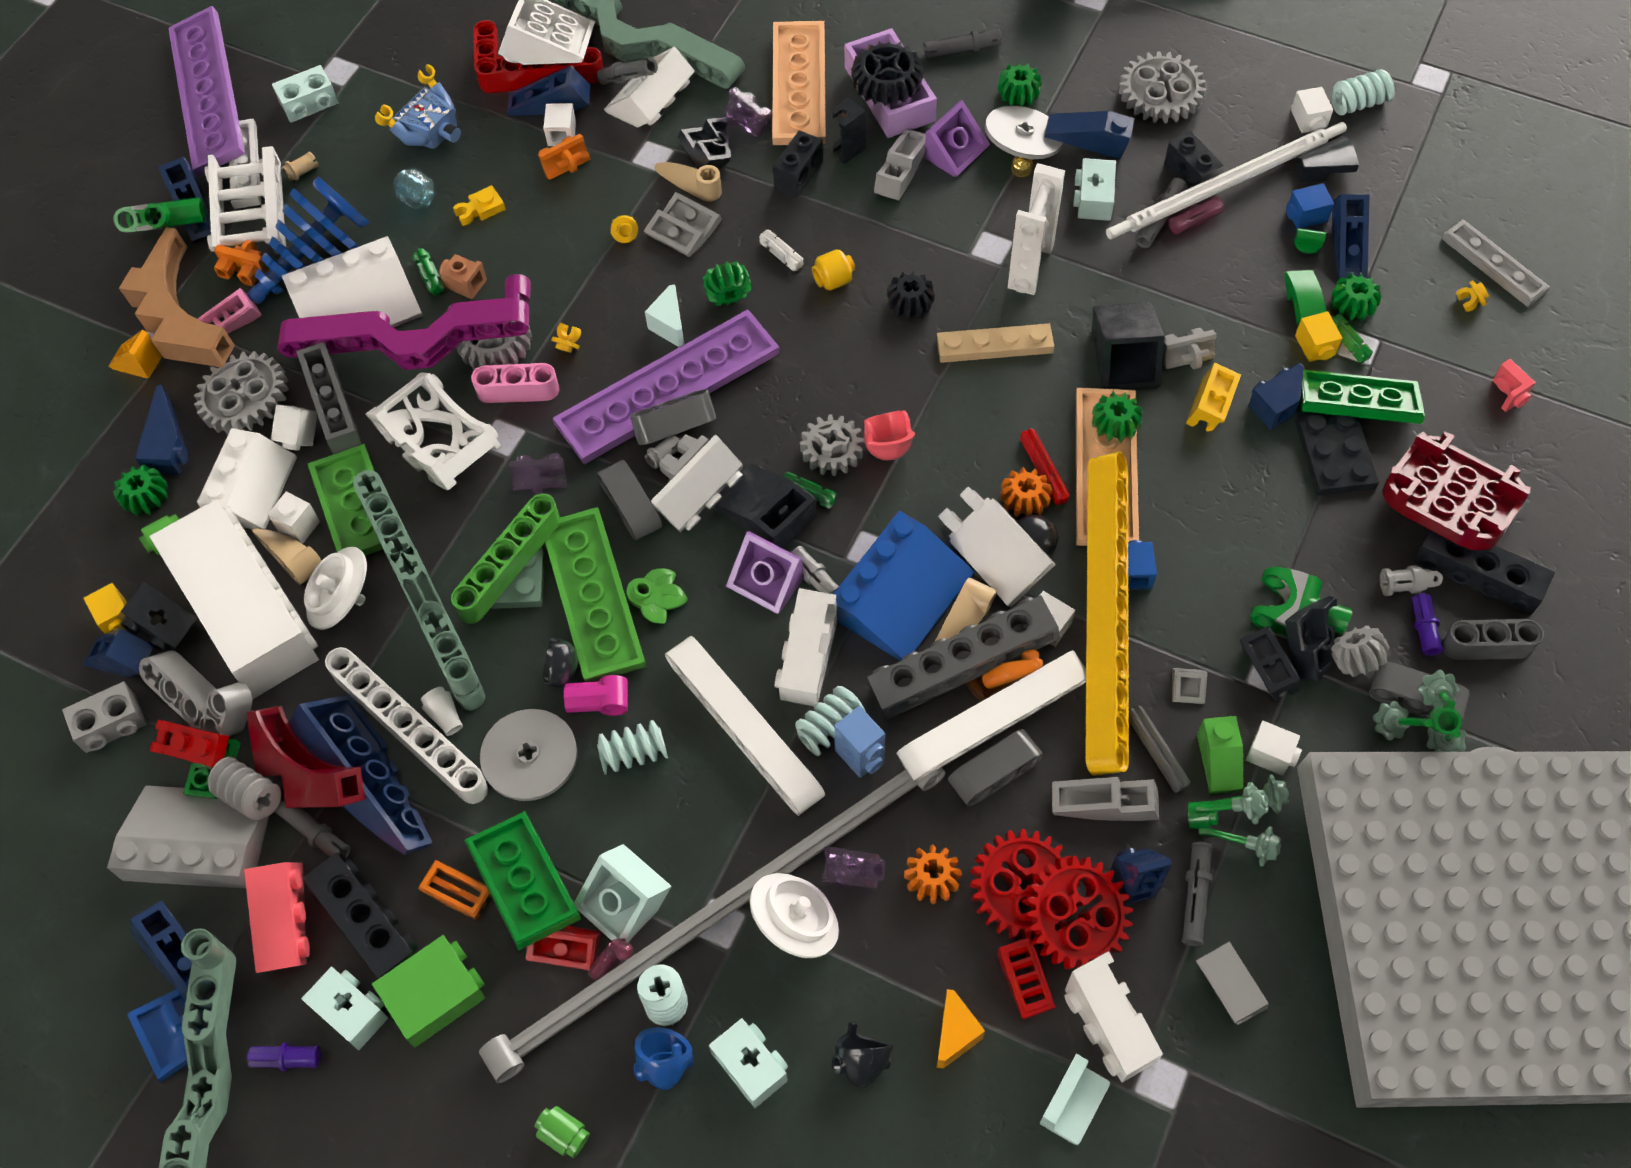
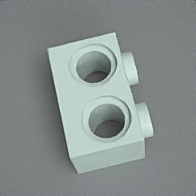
M321 65L272 84L279 103L290 123L339 104L333 86Z

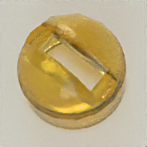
M1018 156L1013 158L1011 171L1014 175L1026 177L1032 173V159Z

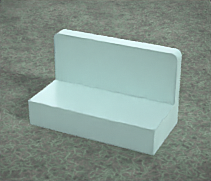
M1078 1054L1075 1055L1040 1121V1125L1074 1145L1080 1144L1110 1086V1082L1107 1079L1086 1068L1089 1061Z

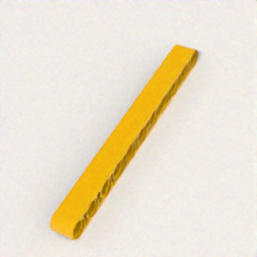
M1120 451L1090 458L1088 462L1086 765L1093 776L1125 772L1129 763L1128 465L1124 454Z

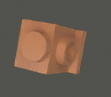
M455 254L451 260H444L440 266V276L444 288L470 299L475 297L487 281L483 264L478 260L475 263Z

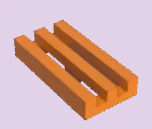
M435 860L418 887L421 893L476 921L480 916L479 912L481 909H484L487 905L488 897H491L485 884ZM439 871L481 892V894L477 897L435 875ZM433 883L473 903L474 906L471 908L429 887V885Z

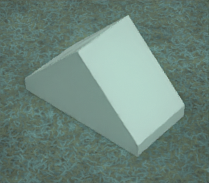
M669 285L645 311L647 327L662 338L681 347L685 344L675 285Z

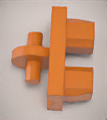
M581 134L574 137L568 136L562 139L561 143L551 148L546 147L538 153L546 178L549 180L567 171L574 173L578 170L577 166L591 160Z
M246 240L241 246L236 245L234 248L218 244L214 250L218 257L214 270L220 278L228 280L234 271H237V276L242 283L253 286L258 280L255 277L258 268L265 274L269 271L265 269L264 262L261 260L262 252L257 251V245L253 241Z

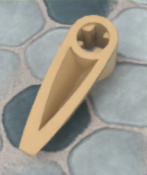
M661 162L655 165L657 173L677 187L703 201L713 202L720 198L722 194L720 171L715 166L704 165L696 169L671 162Z
M260 528L252 530L260 543L299 586L310 579L313 571L322 561L310 546L306 547L288 535Z
M969 577L963 585L935 641L941 638L949 639L959 634L966 626L978 625L991 608L997 590Z

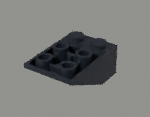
M754 464L749 465L742 472L743 476L734 486L730 488L727 485L719 493L722 497L714 505L716 509L743 531L751 532L782 549L817 517L816 499L794 481Z

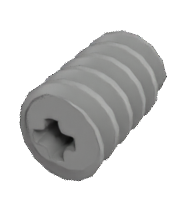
M234 757L221 759L215 764L209 774L208 788L210 792L249 819L260 820L268 817L277 809L281 801V790L277 784H273L268 778H264L260 773H256L252 768L247 767Z

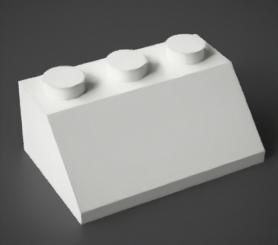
M674 46L653 57L658 64V70L654 75L631 79L604 110L608 114L637 128L644 124L650 126L660 118V110L667 108L676 99L674 94L688 86L690 83L688 78L695 72L694 69Z
M231 428L197 503L201 508L217 499L223 509L228 506L231 508L243 528L266 529L270 520L268 513L278 502L297 457L294 453L259 433Z
M715 434L651 502L654 508L680 533L685 528L690 531L701 519L698 514L705 507L710 510L721 499L720 491L726 485L731 488L743 476L740 473L743 469V464Z

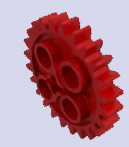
M1022 829L1016 838L1012 830H1009L1005 834V841L999 835L995 836L993 839L994 846L986 843L982 848L986 855L978 854L975 857V861L981 866H973L970 870L971 874L978 877V879L972 880L969 883V887L978 889V892L971 897V901L982 902L983 905L976 912L977 914L984 912L989 914L985 922L986 925L994 921L998 923L996 933L999 934L1005 928H1008L1010 939H1014L1018 932H1021L1023 939L1031 937L1032 932H1025V928L1032 924V920L1022 917L1018 904L1023 899L1033 897V894L1027 889H1021L1019 885L1024 879L1029 882V885H1039L1033 876L1040 872L1045 874L1043 866L1050 863L1055 866V860L1061 858L1059 854L1063 846L1059 845L1054 849L1050 847L1051 836L1041 842L1039 841V831H1035L1028 838L1026 830ZM1017 854H1024L1028 857L1030 868H1023L1018 864ZM1066 856V857H1063V858H1064L1065 861L1067 862L1068 858L1071 857V856ZM1002 863H1006L1008 865V869H1005L1002 866ZM994 877L1003 878L1007 882L1008 890L1005 892L999 891L994 885ZM1051 899V912L1058 916L1060 906L1056 900ZM1063 919L1057 925L1063 926L1067 920Z
M1072 856L1068 858L1067 862L1064 858L1055 860V866L1051 863L1043 866L1045 874L1040 872L1033 876L1039 885L1031 884L1026 887L1033 894V897L1023 899L1022 902L1030 906L1031 911L1023 913L1022 917L1032 920V924L1025 928V932L1035 931L1037 936L1031 941V944L1042 943L1044 945L1040 953L1041 956L1053 953L1052 964H1060L1064 959L1065 969H1072L1075 964L1079 968L1108 951L1110 955L1111 952L1118 953L1122 951L1117 941L1129 940V936L1122 930L1123 928L1133 926L1132 922L1124 919L1125 914L1133 912V908L1124 907L1123 902L1130 896L1128 894H1120L1118 891L1124 884L1123 881L1116 883L1111 881L1114 876L1113 870L1103 874L1102 862L1095 863L1091 867L1090 857L1081 859L1079 863L1077 856ZM1078 880L1085 885V897H1082L1077 891L1076 885ZM1097 895L1101 897L1098 903L1080 912L1078 919L1066 922L1058 931L1054 929L1055 924L1076 913L1077 907L1087 905ZM1051 899L1056 900L1060 906L1058 916L1051 912ZM1097 910L1101 911L1105 917L1103 927L1097 923ZM1071 928L1079 936L1077 945H1074L1069 939Z

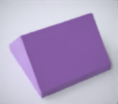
M963 100L955 104L926 131L925 159L953 177L958 176L990 145Z
M746 532L726 587L779 614L803 580L802 559L751 532Z

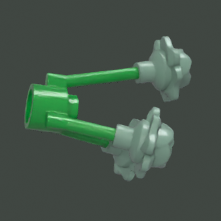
M1437 670L1432 675L1423 676L1422 681L1424 684L1418 686V691L1423 695V703L1427 706L1433 704L1435 708L1431 711L1429 718H1406L1409 711L1402 708L1396 701H1391L1389 705L1381 703L1379 711L1373 715V721L1376 723L1375 731L1383 734L1386 740L1391 741L1394 737L1398 739L1403 738L1404 731L1410 725L1430 727L1427 730L1429 736L1427 747L1435 749L1434 752H1463L1466 750L1464 740L1467 733L1465 730H1459L1462 725V717L1454 709L1456 706L1454 695L1459 694L1460 688L1455 684L1453 674L1445 675L1442 670Z
M1273 774L1268 776V783H1265L1263 790H1258L1252 782H1248L1242 796L1215 801L1189 802L1190 829H1199V836H1213L1244 844L1245 848L1255 850L1257 857H1259L1260 866H1264L1268 860L1275 861L1277 860V855L1280 854L1281 838L1273 834L1272 826H1269L1265 833H1261L1258 837L1251 835L1243 837L1212 829L1211 827L1212 825H1218V811L1222 810L1244 811L1253 824H1258L1259 818H1262V815L1268 812V806L1272 807L1275 814H1279L1282 806L1289 804V791L1286 782L1276 781Z

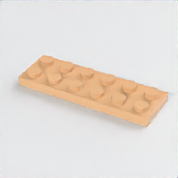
M824 21L773 22V145H789L799 130L823 139V144H826Z
M1076 389V546H1087L1088 462L1090 458L1118 451L1124 454L1128 465V542L1139 540L1137 431L1132 439L1125 437L1122 443L1117 438H1113L1108 442L1107 435L1098 436L1097 428L1092 427L1091 422L1093 406L1099 402L1102 395L1109 397L1114 391L1117 396L1121 397L1126 392L1127 399L1129 400L1136 398V390Z

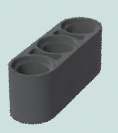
M708 389L688 393L640 410L629 416L639 445L664 439L717 418Z
M625 460L597 472L598 480L604 492L635 541L663 528L658 513Z
M1529 619L1461 620L1451 626L1441 645L1443 646V653L1455 660L1523 659L1530 656L1544 637V631L1537 622Z
M1387 662L1385 665L1378 666V671L1374 672L1369 690L1371 698L1388 705L1391 701H1396L1410 713L1429 718L1431 711L1435 709L1433 704L1427 706L1423 703V695L1418 691V686L1424 684L1422 681L1423 676L1430 674L1393 662ZM1455 683L1460 688V692L1454 695L1456 698L1454 709L1460 713L1463 723L1470 692L1466 687Z
M1020 729L960 766L949 776L948 781L966 806L971 807L1032 769L1043 759L1044 754L1026 731Z

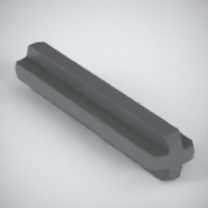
M1136 706L1129 710L1130 724L1175 793H1179L1187 789L1190 785L1189 778L1144 708Z

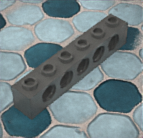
M1042 595L1036 598L1029 597L1020 601L1017 607L1006 612H996L981 624L966 626L959 634L949 639L941 638L933 642L930 648L905 655L896 664L881 666L867 678L886 719L889 720L972 681L1003 663L1021 658L1022 653L1026 650H1038L1059 640V627ZM1018 624H1025L1028 626V628L1022 632H1016L1013 630V628ZM995 637L999 639L995 645L988 646L984 644L989 638ZM961 651L970 652V655L965 659L955 658ZM938 664L941 666L940 670L935 673L926 672L931 665ZM904 678L912 679L908 686H897L899 681Z

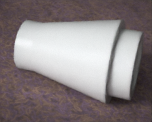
M437 687L427 692L421 698L422 710L444 731L446 736L455 734L463 727L449 691H445L443 687Z

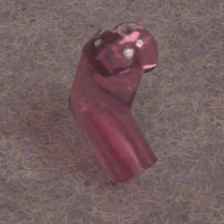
M624 938L613 939L599 954L587 972L588 975L596 981L610 971L618 958L621 961H626L630 958L633 952L632 945L627 943Z

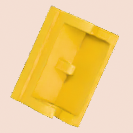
M1214 363L1201 381L1186 424L1193 427L1200 420L1208 422L1206 431H1212L1219 422L1223 423L1241 374Z

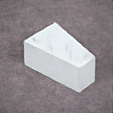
M799 588L794 613H792L789 623V639L784 642L782 650L783 668L777 670L775 687L779 688L780 700L815 706L818 703L837 626L836 595Z
M1108 951L1072 971L1065 988L1067 994L1064 997L1071 1011L1074 1014L1079 1012L1085 1022L1083 1028L1090 1042L1093 1045L1098 1043L1105 1056L1102 1059L1109 1073L1112 1076L1117 1075L1123 1083L1157 1063L1163 1053L1142 1013L1137 1014L1125 996L1130 993L1126 983H1117L1108 964L1114 962Z

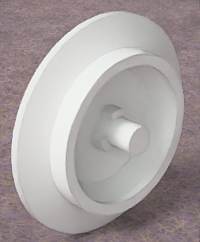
M346 547L337 553L330 554L313 571L304 594L307 619L312 627L319 630L328 629L342 620L354 604L361 606L365 602V596L360 594L366 577L367 561L360 549Z
M775 873L762 877L752 888L750 894L752 916L761 932L778 948L794 956L817 958L827 954L834 947L839 934L838 921L829 901L816 886L802 878L789 874Z

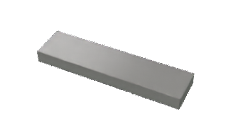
M1464 219L1446 231L1442 237L1443 241L1527 307L1545 295L1550 288L1549 285Z

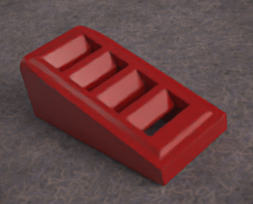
M1030 937L1002 946L997 952L998 960L1022 1020L1055 1009L1052 995L1034 945L1031 944L1032 940ZM1025 953L1026 958L1011 963L1010 958ZM1027 967L1031 968L1032 972L1016 977L1015 971ZM1036 980L1037 986L1021 991L1020 985ZM1041 994L1043 997L1042 1000L1028 1005L1024 1001V999Z

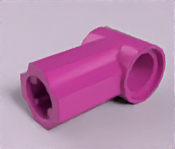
M609 675L602 677L600 682L565 684L564 703L566 713L600 711V713L608 716L625 714L628 711L627 678L619 675Z

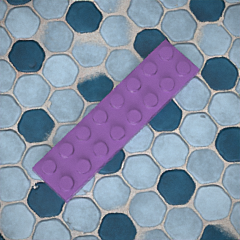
M213 6L168 28L192 170L198 176L205 174V167L208 166V155L213 154L219 166L245 154L219 15Z
M746 310L553 417V421L582 463L586 464L635 436L629 417L631 414L694 391L708 389L710 394L780 354V349L752 313Z

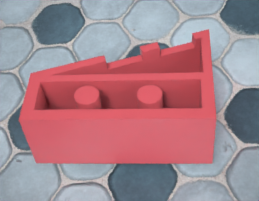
M283 862L244 869L256 973L306 965V957L310 955V945L305 929L306 911L304 880L302 879L304 877V864Z

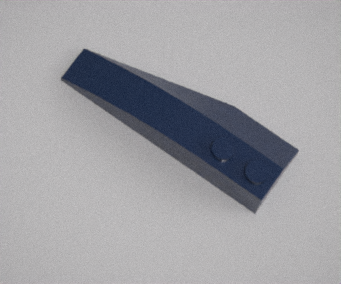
M347 694L299 704L290 718L289 724L300 741L317 757L328 763L342 767H361L365 800L344 805V807L374 834L404 855L430 847L432 841L418 811L411 808L408 802L410 797L406 786H401L396 774L399 770L395 762L389 761L385 753L388 748L385 740L351 695Z

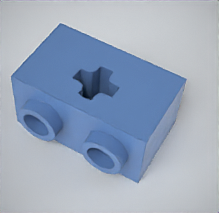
M858 706L834 725L835 751L856 775L861 778L866 773L873 774L883 765L886 733Z

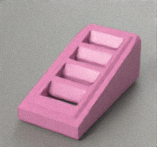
M239 288L200 316L198 320L208 324L214 322L216 326L223 327L228 334L255 321L262 314L256 304L250 300L247 293ZM221 317L225 318L223 322L220 320Z

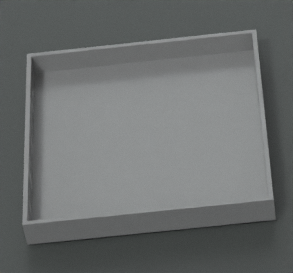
M1631 751L1309 752L1298 765L1297 771L1356 1108L1631 1103Z

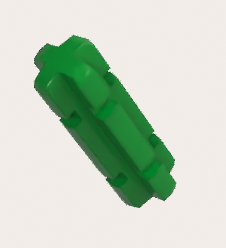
M423 248L418 249L417 252L413 253V260L417 264L424 283H426L428 292L437 296L440 292L444 291L443 282L440 280V276L433 261H431L429 253L424 251Z
M1342 314L1333 316L1332 320L1343 338L1341 342L1351 353L1354 351L1353 356L1359 363L1369 360L1373 354L1367 344H1362L1364 340L1350 324L1346 325L1348 321Z
M786 472L783 477L794 481L816 499V503L820 501L819 505L832 508L836 502V492L827 488L822 490V486L802 477L797 479V475Z

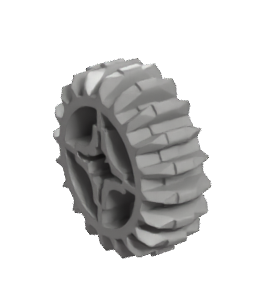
M530 326L528 332L521 336L478 340L476 345L472 344L473 341H463L456 347L457 353L466 365L470 364L473 370L484 365L518 364V358H526V351L530 350V341L532 340Z

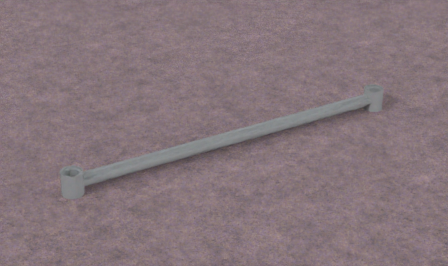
M940 767L920 780L914 781L907 769L511 1040H509L506 1034H502L488 1041L481 1047L479 1054L495 1081L502 1083L514 1077L524 1067L521 1059L523 1056L640 977L646 969L657 965L750 901L752 888L762 877L775 873H791L918 785L922 791L932 788L941 781L946 772Z

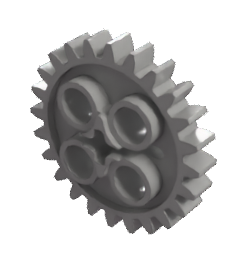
M1157 51L1156 57H1153L1148 52L1146 59L1137 56L1136 62L1130 61L1129 66L1124 67L1123 75L1120 77L1119 94H1122L1121 101L1127 102V109L1135 108L1134 115L1143 113V120L1151 116L1154 123L1158 121V118H1162L1166 124L1168 118L1178 122L1179 115L1187 119L1189 112L1196 113V108L1201 107L1202 100L1204 99L1206 81L1202 80L1203 72L1197 73V65L1189 66L1190 59L1182 62L1180 54L1176 58H1172L1171 52H1168L1165 57L1162 56L1160 51Z
M253 351L248 357L245 352H242L239 359H236L234 355H230V362L225 363L223 368L211 367V376H202L206 383L198 384L197 388L200 392L194 394L198 401L194 404L198 410L197 414L209 428L213 427L218 433L224 430L227 435L231 428L243 430V427H247L252 431L254 423L257 422L263 426L264 417L273 418L271 411L275 410L276 405H279L278 401L286 400L283 392L289 390L285 384L288 382V378L285 376V371L273 357L268 358L266 353L258 356L256 351Z

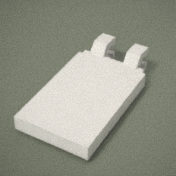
M967 487L960 496L974 511L964 521L948 508L938 517L952 531L949 535L951 544L987 584L997 590V595L1005 604L1012 607L1056 564L995 499L992 498L990 500L987 497L983 500L975 490Z

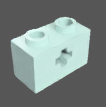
M1083 158L1082 168L1076 169L1075 186L1080 187L1079 190H1075L1073 207H1078V218L1111 221L1115 193L1116 160Z
M331 966L301 999L357 1050H360L388 1019L380 1010L384 1003L371 991L363 995L357 989L360 982L346 969L340 974ZM347 1001L352 1004L349 1010L343 1007Z
M741 1018L709 1044V1048L714 1058L755 1109L788 1081L787 1073L784 1071L788 1068V1065L776 1050L770 1053L763 1045L766 1038L754 1023L748 1026L743 1018ZM747 1055L751 1058H757L758 1065L755 1067L750 1063L746 1065L744 1058Z

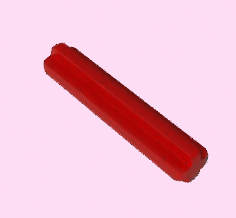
M1032 428L1021 432L1020 440L1039 476L1046 475L1047 484H1050L1052 488L1050 496L1054 504L1061 505L1068 502L1070 494L1036 431Z

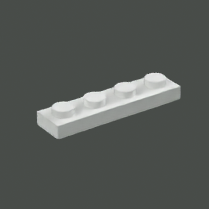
M254 119L239 121L245 154L230 161L229 166L259 162L257 125ZM260 174L230 177V189L260 185ZM261 196L231 200L234 209L261 205Z

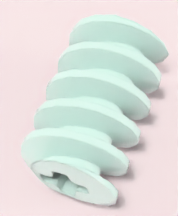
M1380 69L1365 75H1358L1355 78H1348L1345 81H1338L1332 89L1333 108L1337 114L1345 115L1346 111L1353 113L1356 109L1363 110L1365 106L1373 107L1375 103L1380 105L1384 101L1391 102L1395 96L1393 80L1387 71Z
M843 686L835 687L833 695L828 694L824 697V703H817L814 706V711L809 710L805 713V719L800 718L796 721L795 726L799 739L816 756L821 755L817 746L819 743L826 748L831 746L827 736L829 735L835 739L834 725L858 706L865 711L855 694Z
M654 720L649 721L648 731L643 728L641 723L637 724L636 734L634 735L628 727H625L622 738H620L616 730L611 731V741H608L603 733L599 734L597 748L604 775L607 774L608 764L617 772L620 768V761H623L627 769L632 768L633 758L640 765H644L646 754H648L653 762L657 761L658 751H661L663 756L668 758L661 729L658 728Z
M663 964L653 965L646 969L639 978L637 989L649 1019L655 1024L662 1026L675 1024L685 1015L688 1007L686 991L678 972L672 967Z

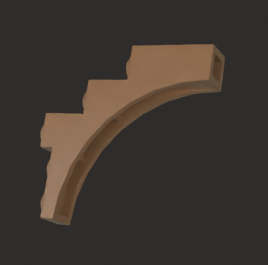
M166 227L142 268L131 267L119 289L132 307H138L135 315L147 332L154 333L151 341L163 358L223 368L235 345L223 327L204 323L188 315L180 308L176 296V278L180 262L188 247L175 228Z

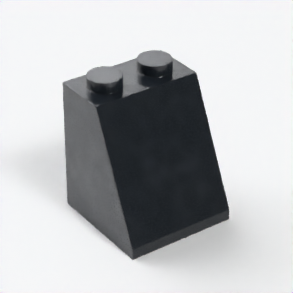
M1151 303L1093 306L1092 334L1102 389L1160 387L1165 335Z

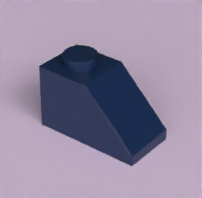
M118 628L97 637L83 665L120 676L131 677L140 674L139 663L142 659L150 657L154 646Z

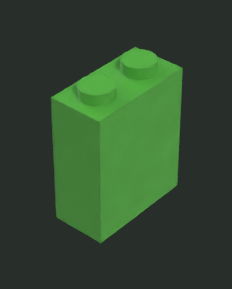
M444 935L372 983V986L405 1039L414 1048L486 999L480 990L485 983L474 967L468 971L462 962L467 958L466 954L457 941L450 944Z

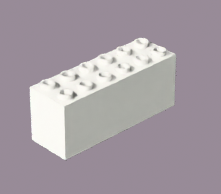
M215 499L149 536L230 671L238 682H243L248 686L253 699L319 660L313 649L318 647L317 643L229 506L223 509L219 501Z

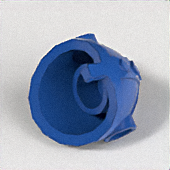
M662 1027L647 1028L640 1032L635 1039L636 1063L634 1064V1073L636 1079L640 1082L647 1080L651 1085L660 1090H670L679 1082L686 1069L693 1066L694 1059L690 1043L681 1034L671 1029Z

